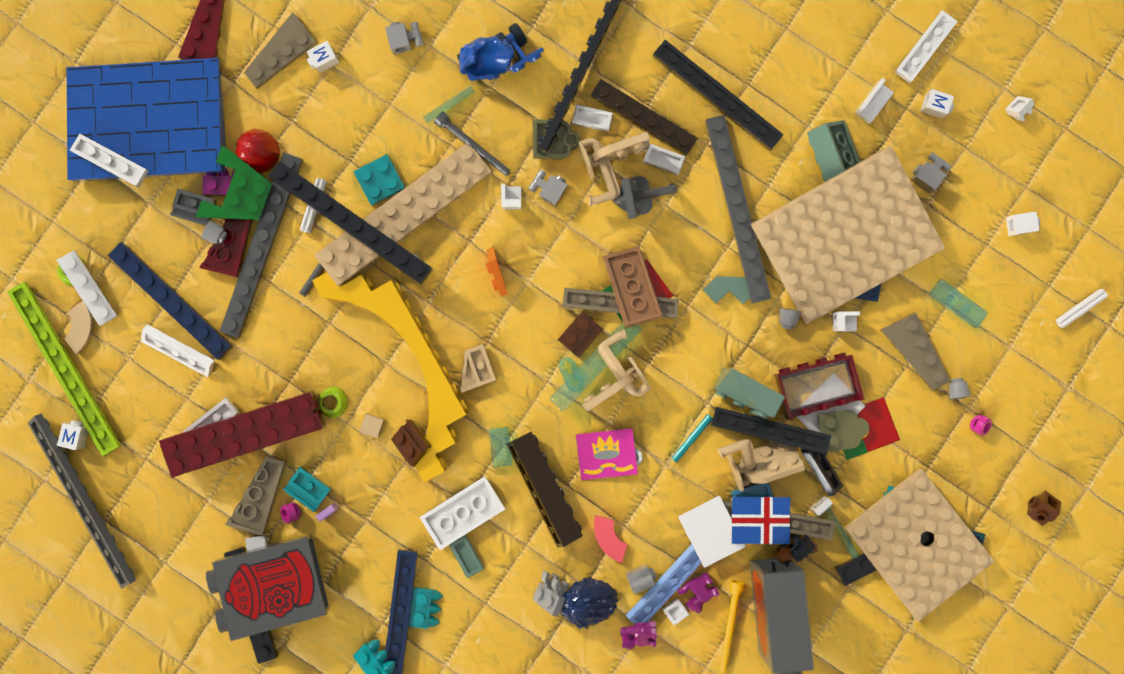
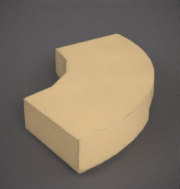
M83 300L68 311L71 318V329L64 339L75 354L83 351L92 336L93 316Z

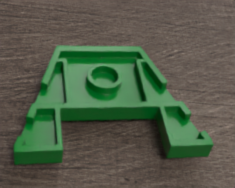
M221 146L216 163L235 170L222 207L201 200L196 217L260 220L272 183L226 147Z

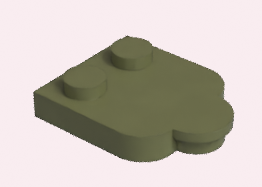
M533 119V159H565L569 156L571 150L579 146V135L571 131L569 123L563 120L546 156L540 154L537 143L541 135L545 136L547 132L545 127L548 120Z
M851 410L817 414L820 433L831 435L828 452L856 448L861 442V437L867 435L869 431L868 422L858 418L857 414Z

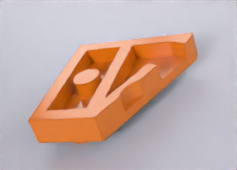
M494 248L488 249L486 251L489 262L486 263L489 274L493 273L494 280H492L494 290H499L500 296L507 295V288L495 255Z

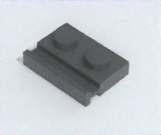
M177 189L170 215L206 226L210 218L196 217L201 200L214 205L217 200Z

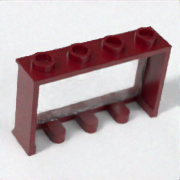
M844 352L834 355L835 359L827 361V357L815 360L816 364L809 365L808 362L798 364V369L790 370V367L779 369V374H775L774 377L779 394L785 396L782 405L786 419H793V417L808 415L812 412L865 400L853 356H846Z

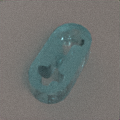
M563 358L559 362V370L570 391L578 392L582 389L584 383L577 365L573 359ZM566 360L568 363L572 362L573 366L570 367L572 371L571 374H568V371L566 369H562L564 361ZM572 375L574 376L575 380H580V383L578 384L579 388L575 389V387H570L569 385L570 383H572V380L570 378V376Z

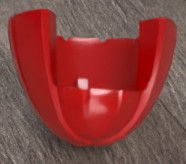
M262 129L247 130L236 142L237 157L258 173L268 172L274 168V165L279 160L280 148L278 143L267 131Z

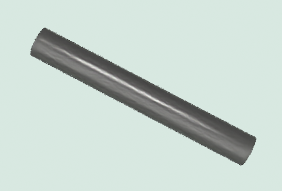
M320 262L299 292L304 297L307 296L314 285L312 280L319 277L324 270Z

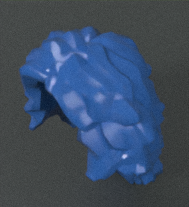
M497 35L489 38L480 37L469 44H465L460 49V73L467 74L470 81L497 79L501 73H506L508 66L511 65V58H514L513 46L507 43V39L499 40Z

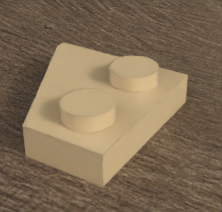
M484 344L465 350L461 393L496 380Z

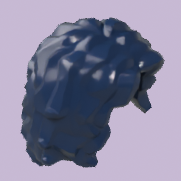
M591 577L583 578L579 582H574L564 592L565 602L560 614L579 629L582 627L589 629V626H594L603 622V620H608L609 616L614 613V610L617 608L616 602H618L616 598L618 595L617 591L609 583H605L602 580H596Z

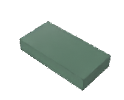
M467 535L449 544L467 578L484 569Z

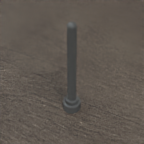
M444 111L436 117L435 125L439 128L448 129L465 144L467 143L475 149L481 157L505 176L510 175L509 168L452 124L449 115Z

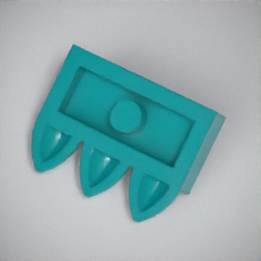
M421 587L413 588L408 627L428 629L440 623L437 618L430 615L441 611V608L432 602L443 597L439 591Z
M372 640L365 643L353 655L365 674H391L394 670L395 661L384 663L387 658V650H381L376 653L380 640Z

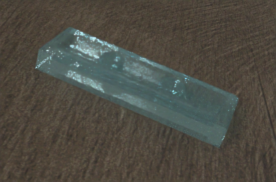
M939 279L928 294L974 328H978L988 314L987 311L943 279Z

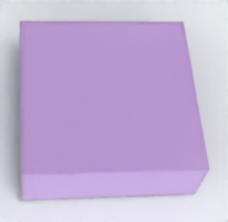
M333 503L317 514L316 518L318 521H323L336 512L339 507L336 503Z

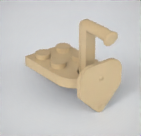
M647 132L606 147L593 138L578 142L590 179L594 180L592 169L599 166L608 192L591 197L589 195L590 207L610 201L620 195V188L610 161L616 159L617 161L627 159L630 154L635 153V155L644 153L648 148L650 140ZM593 146L594 153L588 157L585 149Z
M624 328L598 346L599 354L618 381L612 385L608 382L599 388L601 391L595 396L592 393L583 399L585 403L582 405L587 412L622 388L633 396H642L651 390L650 385L631 357L627 358L632 367L625 371L610 349L611 346L620 340H627ZM637 377L644 383L639 388H636L632 382Z
M741 440L717 449L722 458H725L727 455L737 489L740 491H744V487L751 483L764 484L805 470L795 447L775 442L753 449L751 440ZM741 450V463L736 465L731 453Z

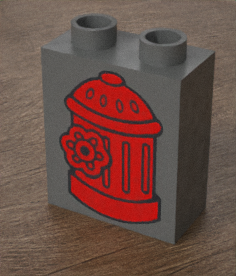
M312 534L219 558L212 562L213 570L206 571L209 592L211 594L219 593L223 607L215 610L217 628L220 633L228 631L230 641L326 615L330 609Z
M776 558L749 560L758 652L773 674H802V671L814 670L804 570L792 560L782 563Z

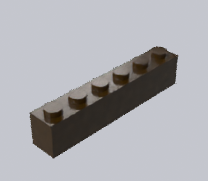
M529 432L506 443L557 548L565 547L583 536L581 533L582 528L575 521L572 515V507L566 503L564 491L558 486L555 480L556 475L549 468L547 457L538 446V438L532 432Z

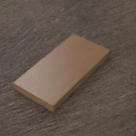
M640 247L603 256L604 265L625 329L661 319L663 316Z

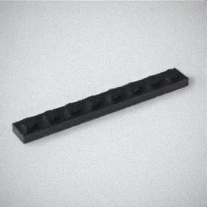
M664 40L653 53L654 58L770 151L784 135L667 40Z

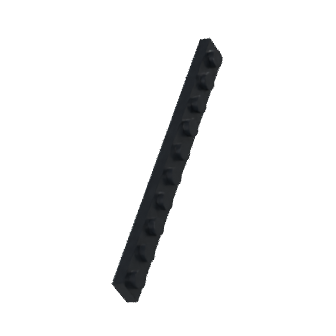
M622 0L606 2L603 8L605 14L602 19L598 18L595 25L597 30L594 35H590L586 44L588 48L586 52L582 51L578 62H580L578 69H573L570 76L572 81L570 85L566 84L562 92L564 97L561 102H557L554 108L556 114L553 119L550 118L545 127L547 132L545 136L541 135L537 143L540 154L546 156Z
M279 161L268 175L272 181L420 285L424 283L433 271L432 267Z

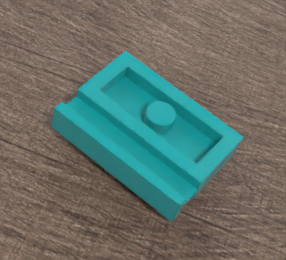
M299 467L283 490L315 512L332 488L303 467Z

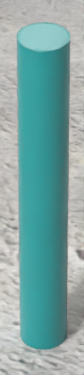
M707 414L671 457L672 460L677 463L713 420L710 415Z

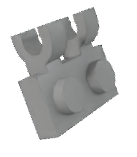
M543 571L541 576L543 583H539L532 600L552 616L558 617L565 602L563 594L567 590L569 583L562 580L559 586L558 575L552 573L550 577V573Z

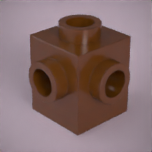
M1044 491L1028 501L1027 515L1042 526L1048 522H1053L1060 515L1061 501L1049 492Z

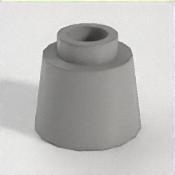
M210 220L203 230L201 239L215 244L223 243L227 233L223 227Z
M779 308V324H782L781 328L793 330V327L797 326L801 311Z
M963 378L951 379L949 384V400L971 397L967 381H963Z

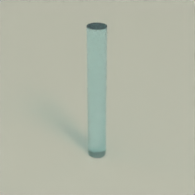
M469 86L423 116L426 123L430 122L442 111H447L473 94L474 90Z
M829 507L824 512L828 519L835 521L834 529L852 559L858 557L857 550Z

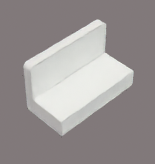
M884 78L876 83L855 111V114L868 124L872 123L894 93L883 85L885 82Z

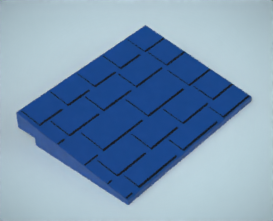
M219 58L66 67L67 180L121 179L70 151L79 134L149 171L146 177L226 172L225 166L216 163L221 146L226 147Z

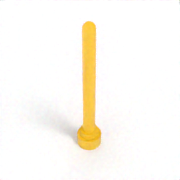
M731 580L729 587L732 599L720 663V672L723 674L728 669L739 598L742 592H745L746 583L737 580Z

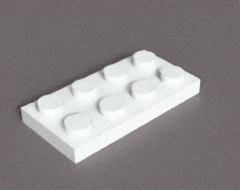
M484 476L419 518L439 550H441L506 508L487 477Z

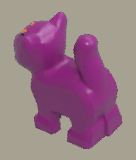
M704 572L699 577L692 578L682 588L677 590L678 594H685L691 589L696 597L689 599L685 605L691 611L697 613L702 612L704 603L708 602L713 596L720 595L715 586L707 588V583H713L707 572Z
M655 621L647 623L638 622L634 626L622 627L620 629L623 648L632 650L635 646L656 647L657 632Z

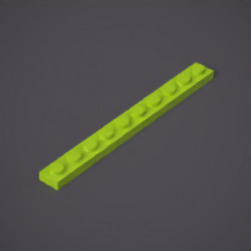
M22 282L7 291L100 454L106 456L121 447L119 440L28 283Z

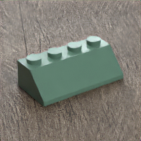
M845 120L825 123L807 132L809 144L814 150L815 160L820 166L822 178L825 182L860 162Z

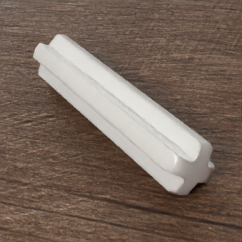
M316 178L314 185L324 192L327 182L324 179ZM308 205L300 230L305 233H311L317 212Z
M1098 289L1057 318L1056 324L1060 328H1065L1106 299L1108 294L1104 289Z

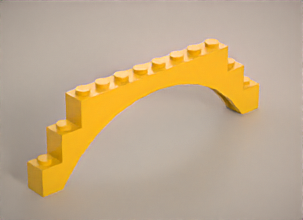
M327 272L312 280L322 298L350 302L366 308L387 321L405 339L422 369L429 396V422L426 439L430 443L431 448L426 450V454L415 467L424 483L445 472L447 463L443 456H439L438 453L457 443L456 438H458L454 428H449L448 425L468 414L466 410L469 408L464 400L460 401L457 395L459 390L455 383H450L448 379L450 374L447 368L440 365L438 360L441 358L438 352L430 347L429 343H431L428 334L426 332L423 334L420 327L422 324L417 316L414 317L410 310L413 308L409 300H404L401 295L403 289L400 284H395L391 280L373 290L374 284L371 279L360 275L338 287Z

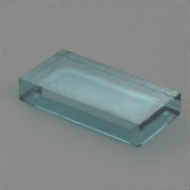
M509 428L489 429L493 467L511 466L512 456L506 443L510 442Z

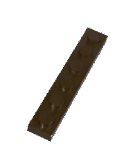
M602 79L599 80L590 97L686 156L697 140V137Z

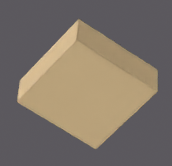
M365 414L359 432L379 438L384 419Z

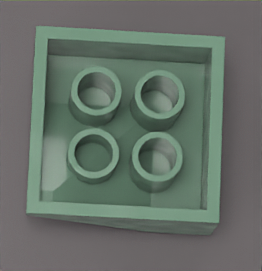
M723 368L713 387L717 391L716 395L724 399L728 396L734 400L733 404L741 408L746 406L751 409L750 413L765 419L775 417L785 396L733 368Z

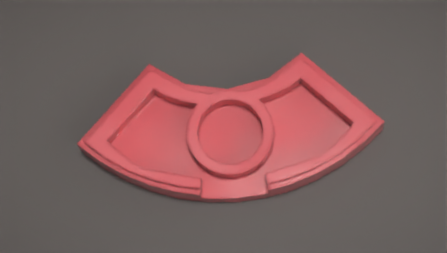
M595 514L594 531L599 546L610 558L622 563L627 543L621 541L616 536L613 528V519Z

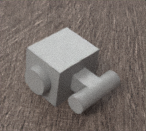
M395 22L390 24L389 27H385L393 55L411 51L410 41L415 40L417 47L423 45L418 22L411 23L412 30L408 32L404 23Z
M933 152L928 156V159L933 164L928 161L922 165L918 164L912 172L914 176L911 181L928 193L935 191L947 175L940 168L947 172L951 167L949 163Z
M540 169L528 189L535 193L538 187L541 188L539 197L556 207L568 188V185L565 183L566 180L558 175L556 177L551 175L546 182L543 180L546 172Z
M647 564L626 572L634 594L655 586L654 579L657 577L653 568L649 569Z

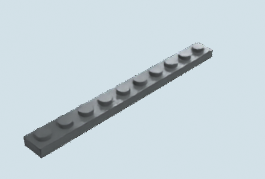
M725 115L706 119L705 123L751 304L770 300L771 295L755 232L750 225L752 221Z
M283 152L280 162L298 174L303 159ZM274 181L219 331L236 338H240L291 195L290 192Z
M42 413L35 415L28 422L31 431L119 586L123 589L136 581L133 570L129 568L124 554L119 551L115 544V538L106 528L104 519L98 514L95 503L90 500L87 489L81 484L77 471L72 468L68 461L67 454L60 446H57L58 438L52 433L48 420L43 417Z

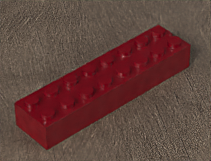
M314 390L159 440L171 478L323 429L325 423L321 411L313 412V409L319 407Z

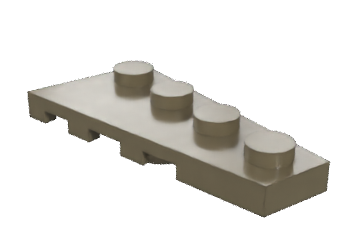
M292 12L244 73L258 89L317 43Z
M912 313L880 329L882 334L891 341L890 343L904 356L903 358L911 364L915 372L931 390L950 382L916 313Z
M271 456L265 457L253 477L254 479L249 487H247L244 496L225 525L261 536L265 534L286 461Z

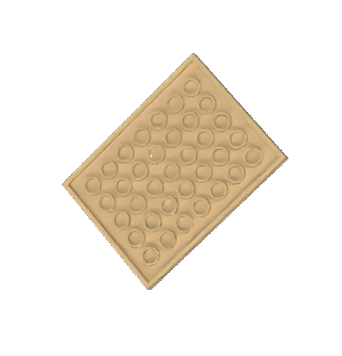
M892 146L882 149L750 224L798 311H801L800 316L805 324L812 322L945 249Z

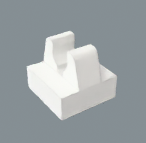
M1017 96L1005 111L1016 120L1025 121L1024 115L1033 112L1032 107L1035 103L1031 98Z

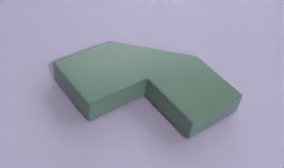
M717 276L703 289L705 294L715 304L729 291L741 304H744L750 298L744 277Z

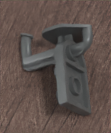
M642 176L621 179L620 195L612 199V202L627 212L628 219L637 218L639 215L647 214L651 211L653 206L652 198L669 194L674 195L677 193L678 188L675 184H669L668 186L650 189L648 180Z

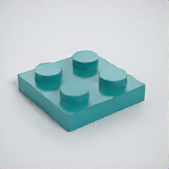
M387 154L353 171L371 206L405 189Z

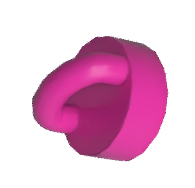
M983 415L975 416L970 422V429L981 436L986 435L992 426V420Z
M289 503L281 507L280 513L283 521L290 524L299 520L301 510L296 503Z

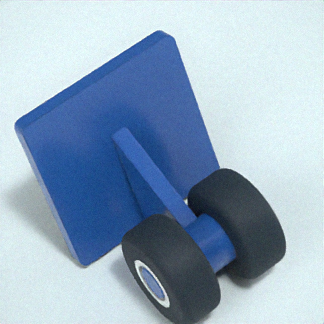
M517 23L509 26L510 33L505 36L502 32L497 34L499 40H508L507 43L513 46L514 51L519 57V60L507 68V71H513V73L526 67L524 65L525 62H534L542 57L540 53L544 51L541 47L524 55L519 47L527 44V38Z

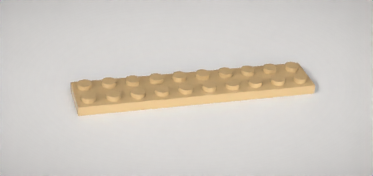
M466 143L363 220L398 243L489 176L492 171L475 149ZM346 232L314 255L338 287L379 257L378 254Z

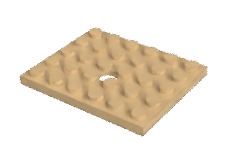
M920 468L844 527L849 536L918 622L995 562ZM926 531L934 535V542L930 546H923L920 542L921 534Z

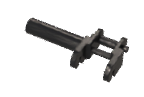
M790 533V538L795 544L790 553L796 562H800L814 550L815 545L806 534L804 535L806 540H803L798 534Z

